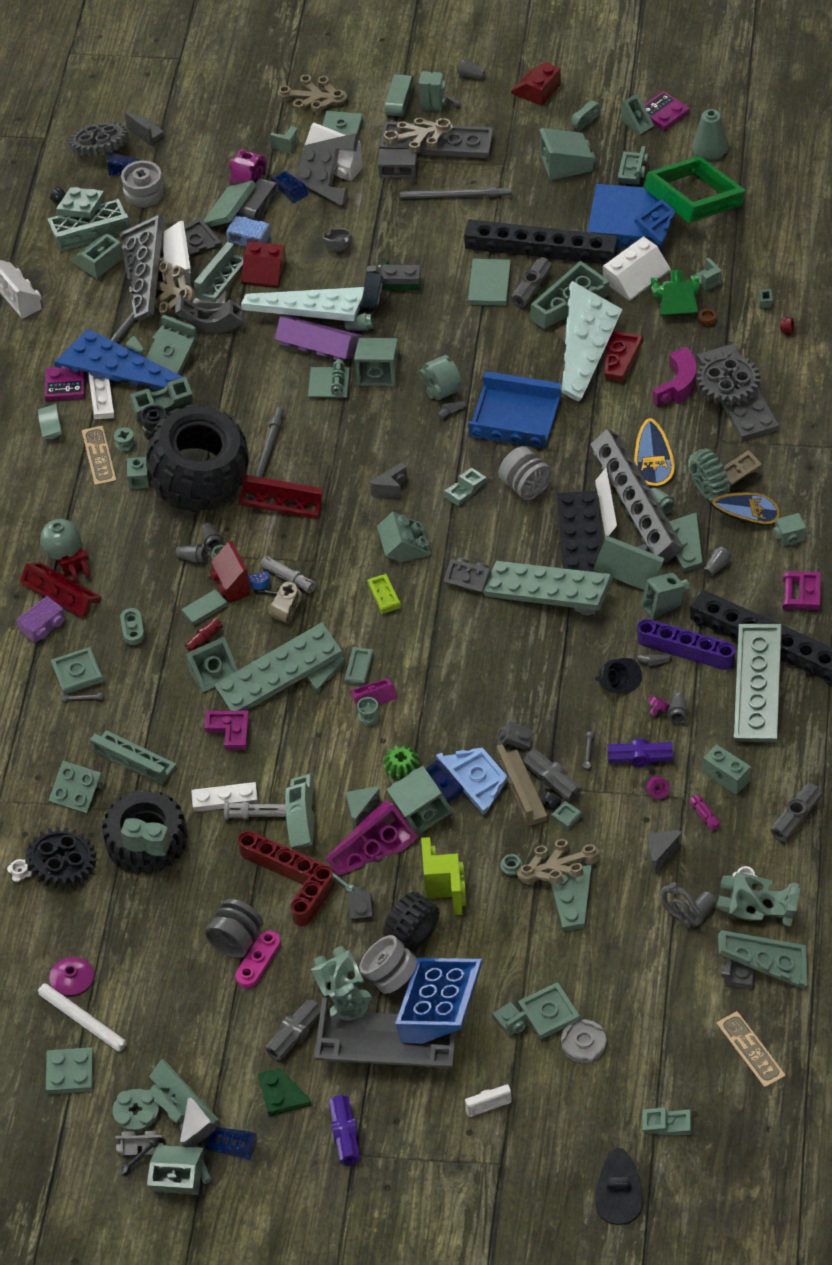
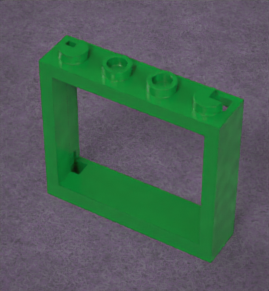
M701 156L649 171L643 187L658 200L663 199L675 210V213L688 223L741 207L746 193L745 189ZM695 174L720 194L692 202L668 183Z

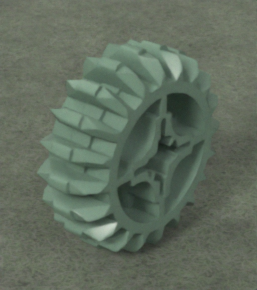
M705 448L690 455L688 460L689 473L698 491L706 500L712 503L713 499L730 492L727 471L720 462V458H717L716 453H713L711 449Z

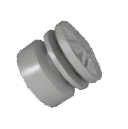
M521 446L511 451L504 458L499 467L498 475L522 499L531 500L541 494L548 486L552 477V469L528 447Z

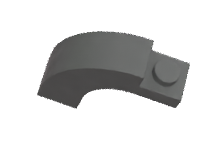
M179 296L176 299L175 313L184 319V323L194 326L196 332L205 334L224 333L244 323V310L231 299L223 305L212 309L198 307L183 296Z

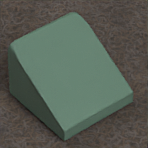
M132 336L126 343V348L144 357L142 346L136 337Z

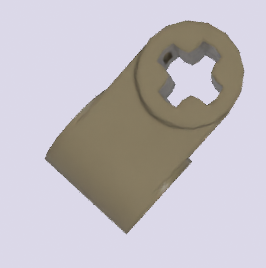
M288 581L280 586L274 601L269 607L268 615L287 624L292 621L295 611L302 600V593L295 583Z

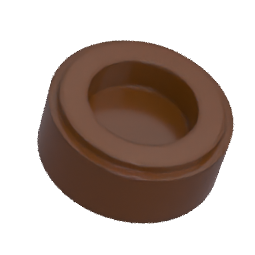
M709 308L702 309L698 313V323L704 327L714 326L717 323L716 311Z

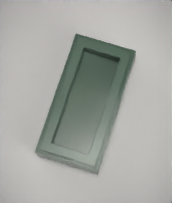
M213 590L184 607L181 611L184 617L195 626L227 607V602L216 590Z
M352 648L344 678L345 684L355 686L366 685L374 655L373 649Z

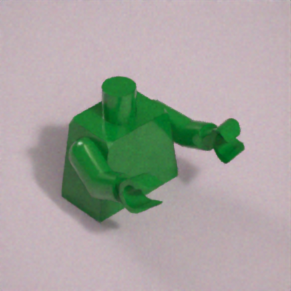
M682 269L670 270L671 281H665L662 285L658 284L659 278H651L650 289L652 295L656 299L661 298L659 309L661 315L698 312L695 296L701 293L697 274L689 276L692 279L691 282L690 280H683Z

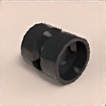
M149 405L140 414L144 437L149 441L156 425L161 419L166 417V411L160 405Z

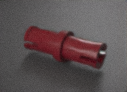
M214 617L203 629L197 630V634L185 643V647H188L187 650L191 652L200 648L203 644L209 643L211 637L223 628V624Z

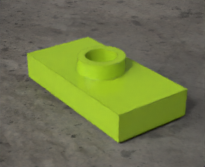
M387 574L367 580L368 587L381 614L401 608L400 601Z

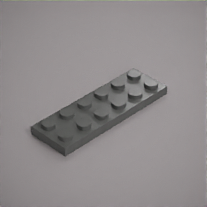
M384 121L379 150L409 149V143L414 141L415 138L398 141L394 147L387 146L384 143V133L389 130L398 132L397 123L399 122ZM452 125V131L439 138L437 148L430 149L427 147V139L432 137L434 134L432 133L428 134L420 144V151L417 152L420 155L489 159L493 128Z
M730 344L697 354V360L700 366H703V361L709 362V357L716 359V354L724 357V353H727L728 357H731L732 353H735L737 358L740 354L735 345ZM759 389L758 393H754V398L748 397V402L740 400V405L733 402L732 406L729 405V402H726L723 406L741 441L779 431V425Z

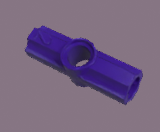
M635 739L630 744H608V764L631 763L636 767H645L650 762L673 761L672 742L649 743L645 739Z
M337 1095L329 1100L333 1120L331 1124L334 1142L337 1143L340 1164L346 1166L355 1165L356 1162L360 1161L356 1141L358 1137L355 1120L352 1118L349 1097Z

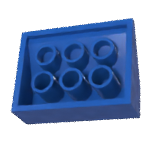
M417 958L416 969L411 976L395 1023L402 1043H426L462 1029L483 963L482 959Z

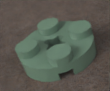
M132 1089L118 1094L117 1100L113 1105V1117L115 1123L123 1131L136 1132L135 1134L143 1133L149 1130V1126L157 1122L159 1106L154 1101L155 1098L149 1093V1090ZM133 1108L142 1109V1111H138V1115H133L131 1110Z

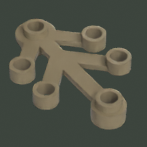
M307 74L302 75L300 81L301 85L305 86L309 91L291 90L287 85L281 86L278 90V99L282 102H288L292 97L307 98L305 100L297 99L293 102L294 110L302 111L305 107L311 105L312 111L319 113L331 104L342 106L347 100L346 92L332 87L327 76L319 77L318 85L328 93L321 92L311 82V76Z
M416 118L414 125L407 122L397 123L398 132L389 130L384 133V143L389 147H394L398 141L415 138L414 141L409 143L410 152L417 153L420 151V144L428 134L434 133L432 137L427 139V147L434 149L438 146L439 138L452 131V124L450 120L444 118L438 119L436 122L428 121L424 118Z
M161 262L159 270L165 274L167 284L157 279L156 289L165 292L155 298L154 310L159 307L161 313L169 314L175 308L176 299L179 296H183L190 302H193L196 293L191 286L187 285L183 267L176 265L172 269L171 263ZM173 276L178 278L180 288L176 287ZM173 295H176V296H177V297H175L173 300H171L169 303H168V302H165V301H166L168 298H170L171 296H173Z
M559 839L555 842V851L545 864L540 865L541 861L548 857L547 847L538 846L534 849L535 857L529 864L523 865L518 869L517 876L524 884H532L537 879L549 881L552 884H559L563 881L562 873L572 877L582 876L583 866L580 863L574 862L582 860L586 864H594L600 859L599 851L594 845L588 844L583 847L581 852L561 858L569 850L567 840Z

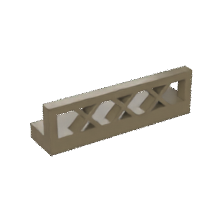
M503 744L498 745V764L507 775V784L526 826L529 827L547 821L545 809L518 750L506 753Z

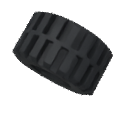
M409 892L389 912L383 927V935L395 936L403 943L404 948L413 952L421 947L432 935L439 920L440 908L419 892Z

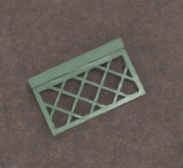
M119 199L100 204L96 211L98 214L93 215L92 218L80 217L79 220H75L74 218L77 217L64 215L47 218L59 251L62 252L88 245L105 234L117 237L120 236L119 233L130 229L129 217L127 213L125 214ZM104 214L109 215L108 218L102 217V216H103ZM86 219L91 220L90 223L84 222V221H85ZM68 224H72V225H73L72 228H71V227H66V226H67Z

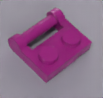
M784 572L785 593L782 609L785 611H792L794 609L820 610V572ZM795 581L799 582V599H793V582Z

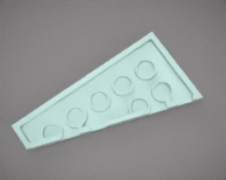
M572 281L569 284V314L566 325L565 370L563 371L562 393L579 402L584 395L622 309Z
M364 287L251 293L245 295L241 307L242 310L355 321L361 307Z

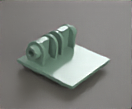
M340 359L334 362L333 367H311L308 397L347 398L350 367H345V364Z
M62 761L48 801L88 813L95 790L102 787L103 781L100 780L102 773Z

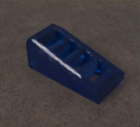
M108 153L106 161L109 175L121 176L123 169L127 165L140 160Z
M283 171L270 179L279 184V190L293 203L308 195L305 183L287 171Z
M215 1127L216 1130L211 1133L206 1149L246 1160L251 1159L258 1142L257 1133ZM218 1135L222 1136L219 1144L215 1143ZM226 1137L230 1138L227 1145L224 1144ZM234 1140H238L236 1146L233 1145ZM242 1142H246L244 1147L241 1146Z

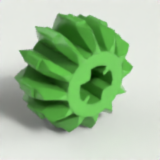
M395 745L394 750L388 749L387 755L384 756V770L386 773H389L391 779L397 777V780L400 781L401 778H405L413 770L420 767L418 762L419 756L417 753H414L412 747L406 749L405 745L402 748H398Z

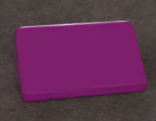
M389 678L349 691L356 708L358 701L364 697L374 698L378 705L397 699L395 686Z

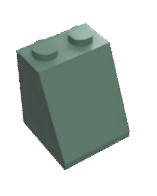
M547 128L539 129L540 156L550 181L593 171V163L596 162L594 152H590V143L588 140H585L583 133Z
M359 338L354 358L357 386H396L399 353L398 338Z
M424 766L413 770L408 776L400 781H396L387 789L417 835L453 813L448 802Z

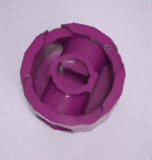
M240 149L235 159L232 158L229 162V169H231L229 184L236 185L252 180L256 183L262 175H266V157Z

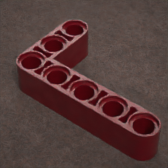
M245 831L241 833L238 837L240 855L244 859L303 885L291 903L292 920L298 926L309 924L334 887L331 867L254 832Z

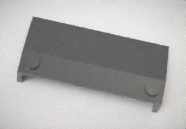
M322 998L315 1060L453 1068L458 1030L426 1043H402L395 1025L398 1014L365 1012L363 1016L356 1020L332 1019L327 998Z

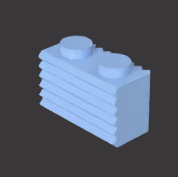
M237 215L233 218L226 231L227 242L247 246L248 241L267 243L271 236L268 223L258 222L246 217H238Z

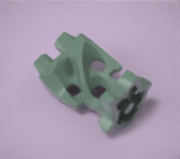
M736 873L735 876H723L720 889L732 891L731 897L719 896L716 909L728 912V918L738 920L761 921L763 916H775L782 919V924L791 927L792 919L797 912L800 894L799 884L791 883L783 891H770L768 888L772 885V880L744 873ZM761 884L763 889L753 890L752 885ZM763 900H770L773 907L766 908L762 903ZM752 906L755 908V913H748L746 908Z
M339 946L333 950L334 958L328 961L325 956L315 958L313 960L315 967L311 971L324 997L327 999L331 998L334 1006L330 1008L332 1019L341 1018L351 1021L365 1014L372 997L368 991L357 988L358 985L365 983L351 952L349 950L346 951L343 946ZM349 972H353L355 974V977L352 980L348 978ZM328 983H331V990L327 989Z

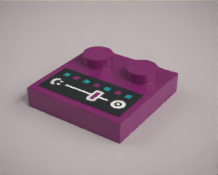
M662 91L644 104L653 124L664 132L690 113L689 107L665 91Z
M68 367L46 368V402L85 399V371L79 370V372H74Z

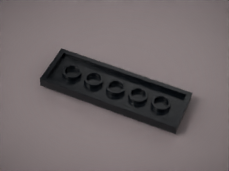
M598 492L557 493L563 569L597 572L593 569L602 548Z

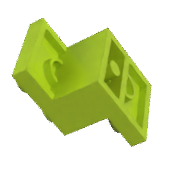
M430 837L421 838L426 898L452 897L454 916L463 915L462 906H466L463 862H459L458 854L436 855L435 846H431Z

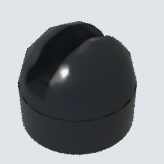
M55 187L50 195V200L60 203L66 194L61 188Z
M548 791L545 792L542 798L544 807L550 803L548 809L556 808L561 799Z

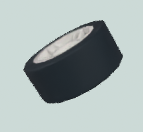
M368 272L363 290L362 308L377 310L382 290L383 275Z

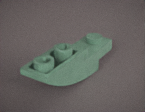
M311 773L291 779L290 787L286 788V821L292 850L313 845L315 814L311 809L314 778Z

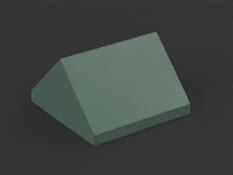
M225 637L186 653L189 672L202 692L215 687V683L238 671Z

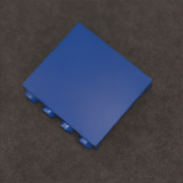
M596 184L587 232L617 235V248H628L644 236L654 243L660 251H663L664 240L662 245L659 246L634 223L636 217L660 200L643 187Z
M485 371L483 376L484 386L473 419L468 422L469 436L546 449L562 398V383Z

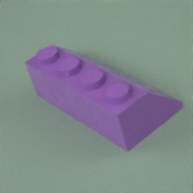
M280 317L275 336L276 340L281 341V345L292 347V344L298 346L299 350L307 352L310 349L316 350L317 355L327 357V354L334 355L333 359H340L342 361L352 359L356 352L359 338H363L359 334L296 317Z

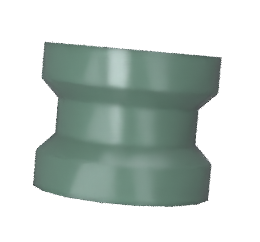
M124 427L115 431L114 440L118 451L126 453L134 449L135 441L131 429Z

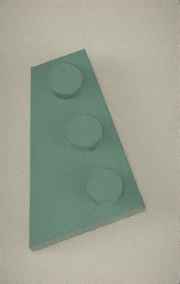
M697 513L669 521L684 547L674 557L682 572L686 573L702 568Z
M591 865L583 866V875L580 877H572L562 873L563 881L561 883H550L563 932L585 928Z

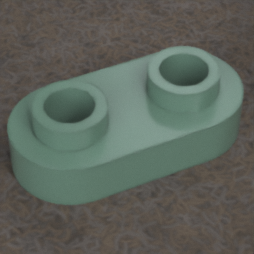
M595 101L586 103L581 110L573 114L571 118L572 127L577 130L585 128L599 115L601 105Z
M135 608L125 609L120 615L124 640L129 645H138L144 640L141 613Z

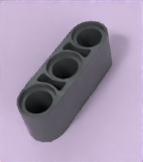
M259 178L255 183L256 187L238 211V217L259 221L278 194L279 184L264 178Z

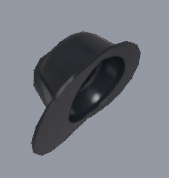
M631 658L613 659L607 661L599 669L595 681H599L601 687L611 693L628 692L635 690L640 685L642 671L639 664Z

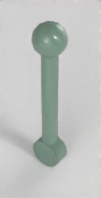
M333 873V878L346 888V892H352L354 885L347 884Z

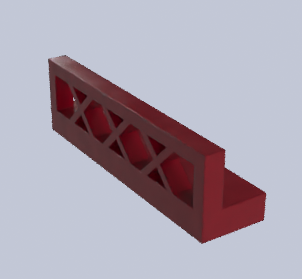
M245 475L242 480L239 505L318 519L322 504L323 488ZM245 495H255L256 499L246 500ZM268 498H273L276 502L273 504L266 503L265 500ZM290 501L294 502L296 506L292 508L286 507L284 503ZM307 505L316 506L315 512L308 511L304 507Z
M41 562L25 564L20 583L45 597L48 596L54 602L78 616L87 617L91 604L101 602L102 597L45 564Z

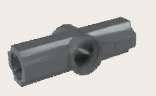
M543 257L537 259L531 269L524 272L522 282L511 296V301L516 306L521 308L526 306L533 295L540 292V285L552 269V264L548 259Z
M531 750L527 753L523 764L538 776L540 783L546 789L555 790L568 802H573L582 792V787L567 776L565 769L558 762L552 763L538 750Z
M812 783L806 784L796 798L788 802L787 809L770 829V833L773 834L775 839L787 841L796 828L805 823L806 816L822 797V792Z
M307 999L293 1016L289 1015L282 1021L279 1032L265 1046V1051L271 1058L281 1061L295 1044H301L306 1039L309 1028L320 1017L321 1007L312 999Z

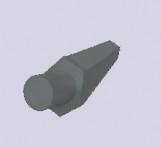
M464 402L443 404L441 406L442 410L437 416L443 420L447 415L452 416L466 408L467 405Z
M639 654L638 662L654 666L670 662L672 655Z

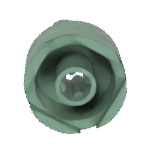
M447 355L423 364L422 369L418 371L420 379L425 382L427 387L426 393L430 399L441 400L461 391L462 386L458 387V383L461 382L459 371L453 361L449 362L446 359L449 358Z

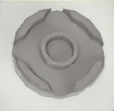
M583 1019L574 1024H569L563 1030L561 1045L567 1057L576 1062L587 1063L600 1058L605 1052L607 1039L603 1028L599 1024Z

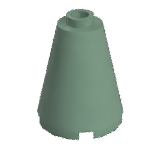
M710 109L704 111L692 142V152L696 157L697 155L701 156L706 161H717L722 159L725 153H728L729 144L720 113Z

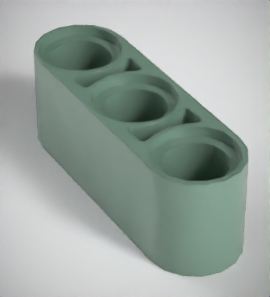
M394 74L385 102V115L404 117L413 89V76Z

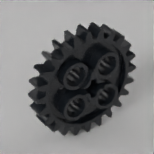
M57 827L56 832L48 828V834L41 831L40 837L34 836L33 842L28 843L25 864H27V871H31V877L38 876V883L45 880L46 887L53 883L54 889L57 888L58 884H61L63 889H65L66 884L73 888L75 881L82 884V878L88 880L89 873L93 874V869L96 866V852L94 851V845H90V839L84 840V833L77 836L76 829L70 833L68 832V827L64 831H60V828Z

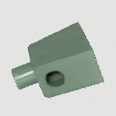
M674 573L647 579L641 607L652 620L672 611L681 605L683 593L690 591L689 581L687 579L680 581Z

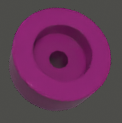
M651 695L648 703L652 705L649 713L656 717L660 710L667 712L670 706L668 702L654 695Z
M655 776L647 782L646 790L653 798L662 799L669 793L670 786L667 780L660 776Z

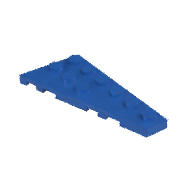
M87 329L54 362V367L56 368L64 366L71 368V371L79 372V370L90 372L92 376L118 382L121 380L130 381L131 385L138 386V384H143L157 391L164 389L167 386V382L183 378L90 329Z

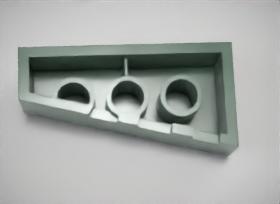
M580 261L531 304L529 319L545 329L568 317L569 284L572 281L602 298L608 296L610 281Z

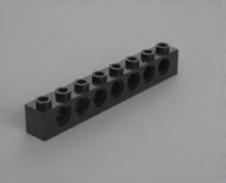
M468 219L464 233L465 249L599 264L608 263L616 257L617 235Z
M703 589L690 606L691 620L697 624L707 626L715 632L729 636L735 641H738L739 624H779ZM781 625V660L790 666L804 670L808 674L815 675L825 682L832 683V647Z

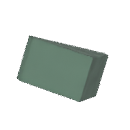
M638 93L622 102V122L640 135L652 128L654 124Z
M374 786L346 792L353 829L381 801L380 789Z

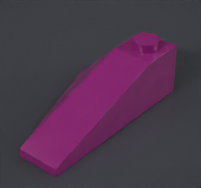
M386 800L370 813L325 860L335 873L340 876L372 861H378L390 854L401 852L419 837L394 804Z

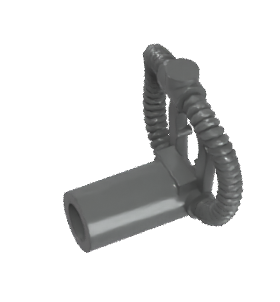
M676 882L663 886L660 892L664 908L687 928L690 926L696 927L701 924L704 917L717 904L716 898L706 891L695 901L691 893L678 886ZM667 892L677 895L682 894L687 899L690 907L680 898H673L670 905L667 899ZM677 903L684 908L683 912H681V909L677 906Z

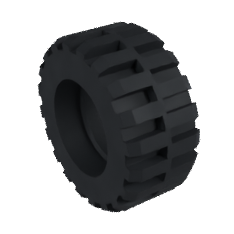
M144 789V792L136 790L132 791V794L128 796L126 794L121 796L120 801L116 800L111 805V809L106 811L105 819L102 822V832L109 857L112 858L117 866L121 865L122 869L126 871L133 870V873L141 874V872L151 874L155 870L159 872L164 870L165 866L174 864L175 858L179 859L183 854L182 850L186 848V839L188 837L184 813L178 802L173 801V798L167 794L163 796V792L156 790L151 792L150 789ZM134 818L145 823H160L166 826L170 838V845L166 855L154 856L145 851L134 852L126 849L121 835L125 820Z

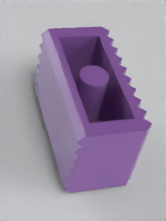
M46 596L19 617L16 622L18 630L31 641L37 643L40 639L46 638L50 631L61 626L65 621V615L62 606L60 607L54 600Z

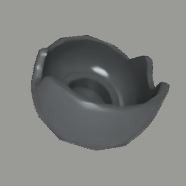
M331 228L328 235L323 232L325 246L330 251L341 252L352 244V233L348 229L339 228L334 230Z

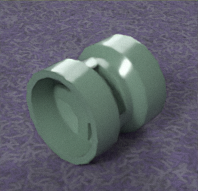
M372 697L360 699L357 704L359 722L364 726L375 725L379 721L378 702Z

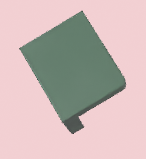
M290 126L285 135L271 133V148L292 153L299 142L297 128Z
M710 258L705 259V269L698 272L697 275L700 287L706 292L721 284L722 270Z

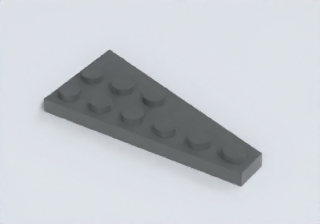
M160 215L119 233L124 243L122 244V250L126 254L124 262L127 278L131 282L129 290L133 294L132 307L134 318L139 321L154 314L164 218Z

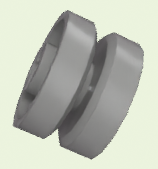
M140 160L132 162L123 169L121 174L125 200L130 205L142 208L150 207L157 204L163 198L164 185L162 173L158 165L150 161Z
M389 935L379 939L368 949L360 962L359 969L367 979L373 981V985L378 990L386 994L399 989L407 982L416 969L417 958L410 950L404 948L403 943L395 936Z

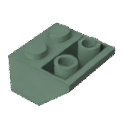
M105 234L95 239L72 257L70 261L98 279L124 258L121 242L111 235Z
M392 511L377 525L386 557L398 562H405L431 555L424 526L419 521H414Z
M158 1145L150 1161L147 1186L153 1192L199 1195L204 1148Z

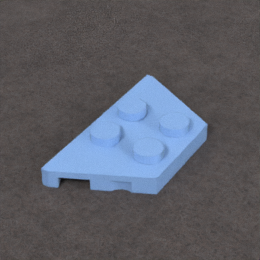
M476 748L470 751H456L455 755L443 756V753L436 755V760L478 810L483 815L486 814L506 784L507 775L483 748Z

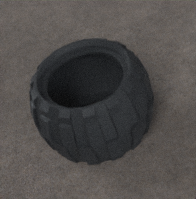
M188 405L186 408L175 409L169 412L165 419H161L156 425L147 444L146 468L156 493L162 499H167L170 505L178 509H188L190 512H199V510L206 509L210 511L217 509L221 503H227L236 495L248 470L249 451L243 431L239 424H234L231 416L225 412L222 413L215 410L214 407ZM192 448L202 449L213 453L216 457L207 461H195L185 457L180 451Z

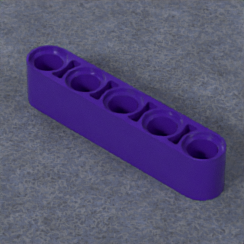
M649 619L641 620L637 624V641L644 647L724 670L731 669L735 665L736 649L729 642Z

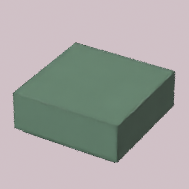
M566 801L551 814V819L567 830L582 817V812Z

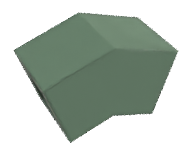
M771 289L758 291L757 301L759 308L771 307L773 301Z

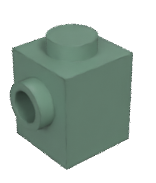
M146 457L127 458L129 489L149 488Z
M796 513L777 518L773 534L776 540L779 539L782 547L794 545L805 541L806 527L800 514Z

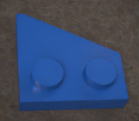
M661 199L636 217L634 223L660 246L674 217L675 210Z

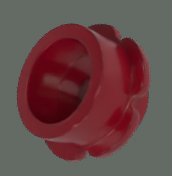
M785 316L780 321V330L786 336L788 333H794L795 324L793 318Z

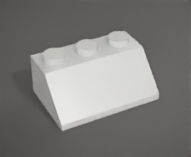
M313 123L305 145L345 135ZM359 140L356 152L339 150L334 174L340 178L352 181L363 168L361 143Z
M179 221L162 232L160 253L162 252L163 257H160V263L163 261L172 264V269L176 265L183 267L186 283L190 286L191 268L184 221ZM162 273L163 283L167 284L165 274ZM173 276L176 287L180 288L178 278Z
M643 236L603 266V277L610 281L609 287L631 301L650 287L651 278H659L660 280L671 269L659 248Z
M0 260V293L17 314L23 319L42 309L40 293L37 290L34 291L28 279L25 280L19 268L16 269L10 262Z

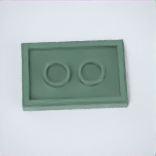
M254 181L227 187L203 220L206 225L213 227L231 222L256 187Z
M472 260L468 305H507L510 260Z
M606 536L593 570L599 573L611 574L612 578L645 590L647 579L658 576L664 558Z

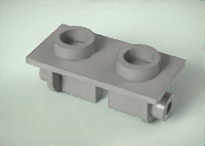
M145 1131V1135L135 1136L136 1132H122V1136H115L118 1141H121V1144L116 1145L117 1154L121 1153V1156L138 1155V1146H142V1150L145 1149L153 1138L158 1140V1145H163V1143H159V1140H165V1137L159 1135L158 1131ZM152 1147L145 1155H153L157 1147Z

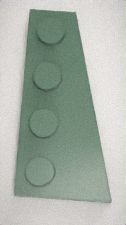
M721 930L718 934L719 955L803 990L806 988V945Z

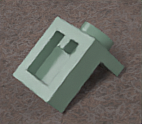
M511 1002L492 1014L495 1022L508 1037L514 1033H520L527 1026V1014L524 1011L519 1012Z

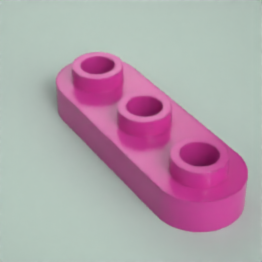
M265 931L257 938L236 972L237 983L240 987L250 989L258 984L280 948V937L276 932Z

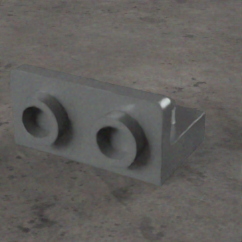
M458 557L457 560L450 559L443 582L483 593L491 570L486 564L477 562L474 565L470 564L469 560Z
M727 958V964L722 963L721 977H725V986L752 989L754 969Z

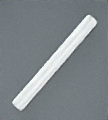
M43 984L38 989L41 997L116 1051H122L125 1048L126 1041L51 986Z

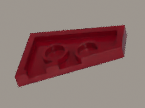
M612 331L606 344L607 352L604 372L606 379L625 380L644 342L643 335Z

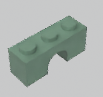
M186 377L167 382V386L164 389L156 392H150L149 389L130 394V404L136 420L141 419V411L149 405H160L166 411L192 402V391Z

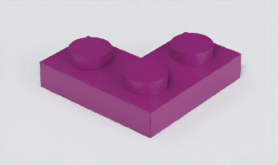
M206 711V733H225V750L247 749L249 711Z

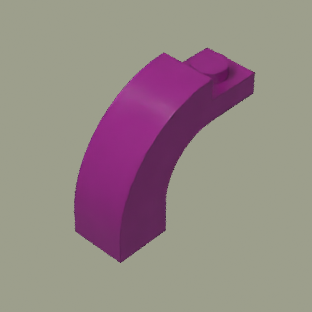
M687 347L669 354V367L676 377L653 389V404L656 407L667 404L672 400L680 404L692 394L696 385V361Z

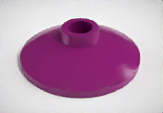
M69 957L62 959L53 966L49 980L51 987L63 996H77L90 988L94 980V971L86 960L79 957Z

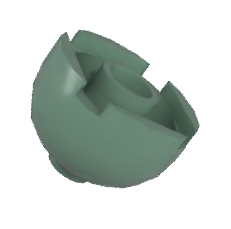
M55 519L48 522L42 529L40 544L46 556L60 560L67 555L72 557L79 551L81 536L77 527L72 522L66 519Z

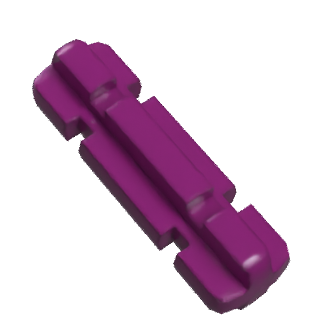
M699 794L691 796L689 801L691 806L696 808L695 811L704 823H707V827L711 831L718 829L720 821L716 816H713L714 813L708 805L702 802V797Z

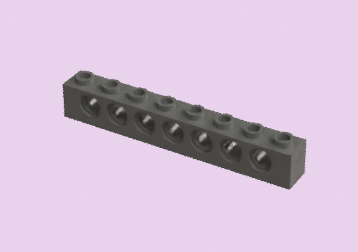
M606 429L590 444L594 450L593 454L601 462V469L607 468V474L610 478L609 483L618 492V499L624 503L626 513L632 517L633 525L641 533V539L649 547L650 553L664 558L663 562L667 564L684 547L620 435Z

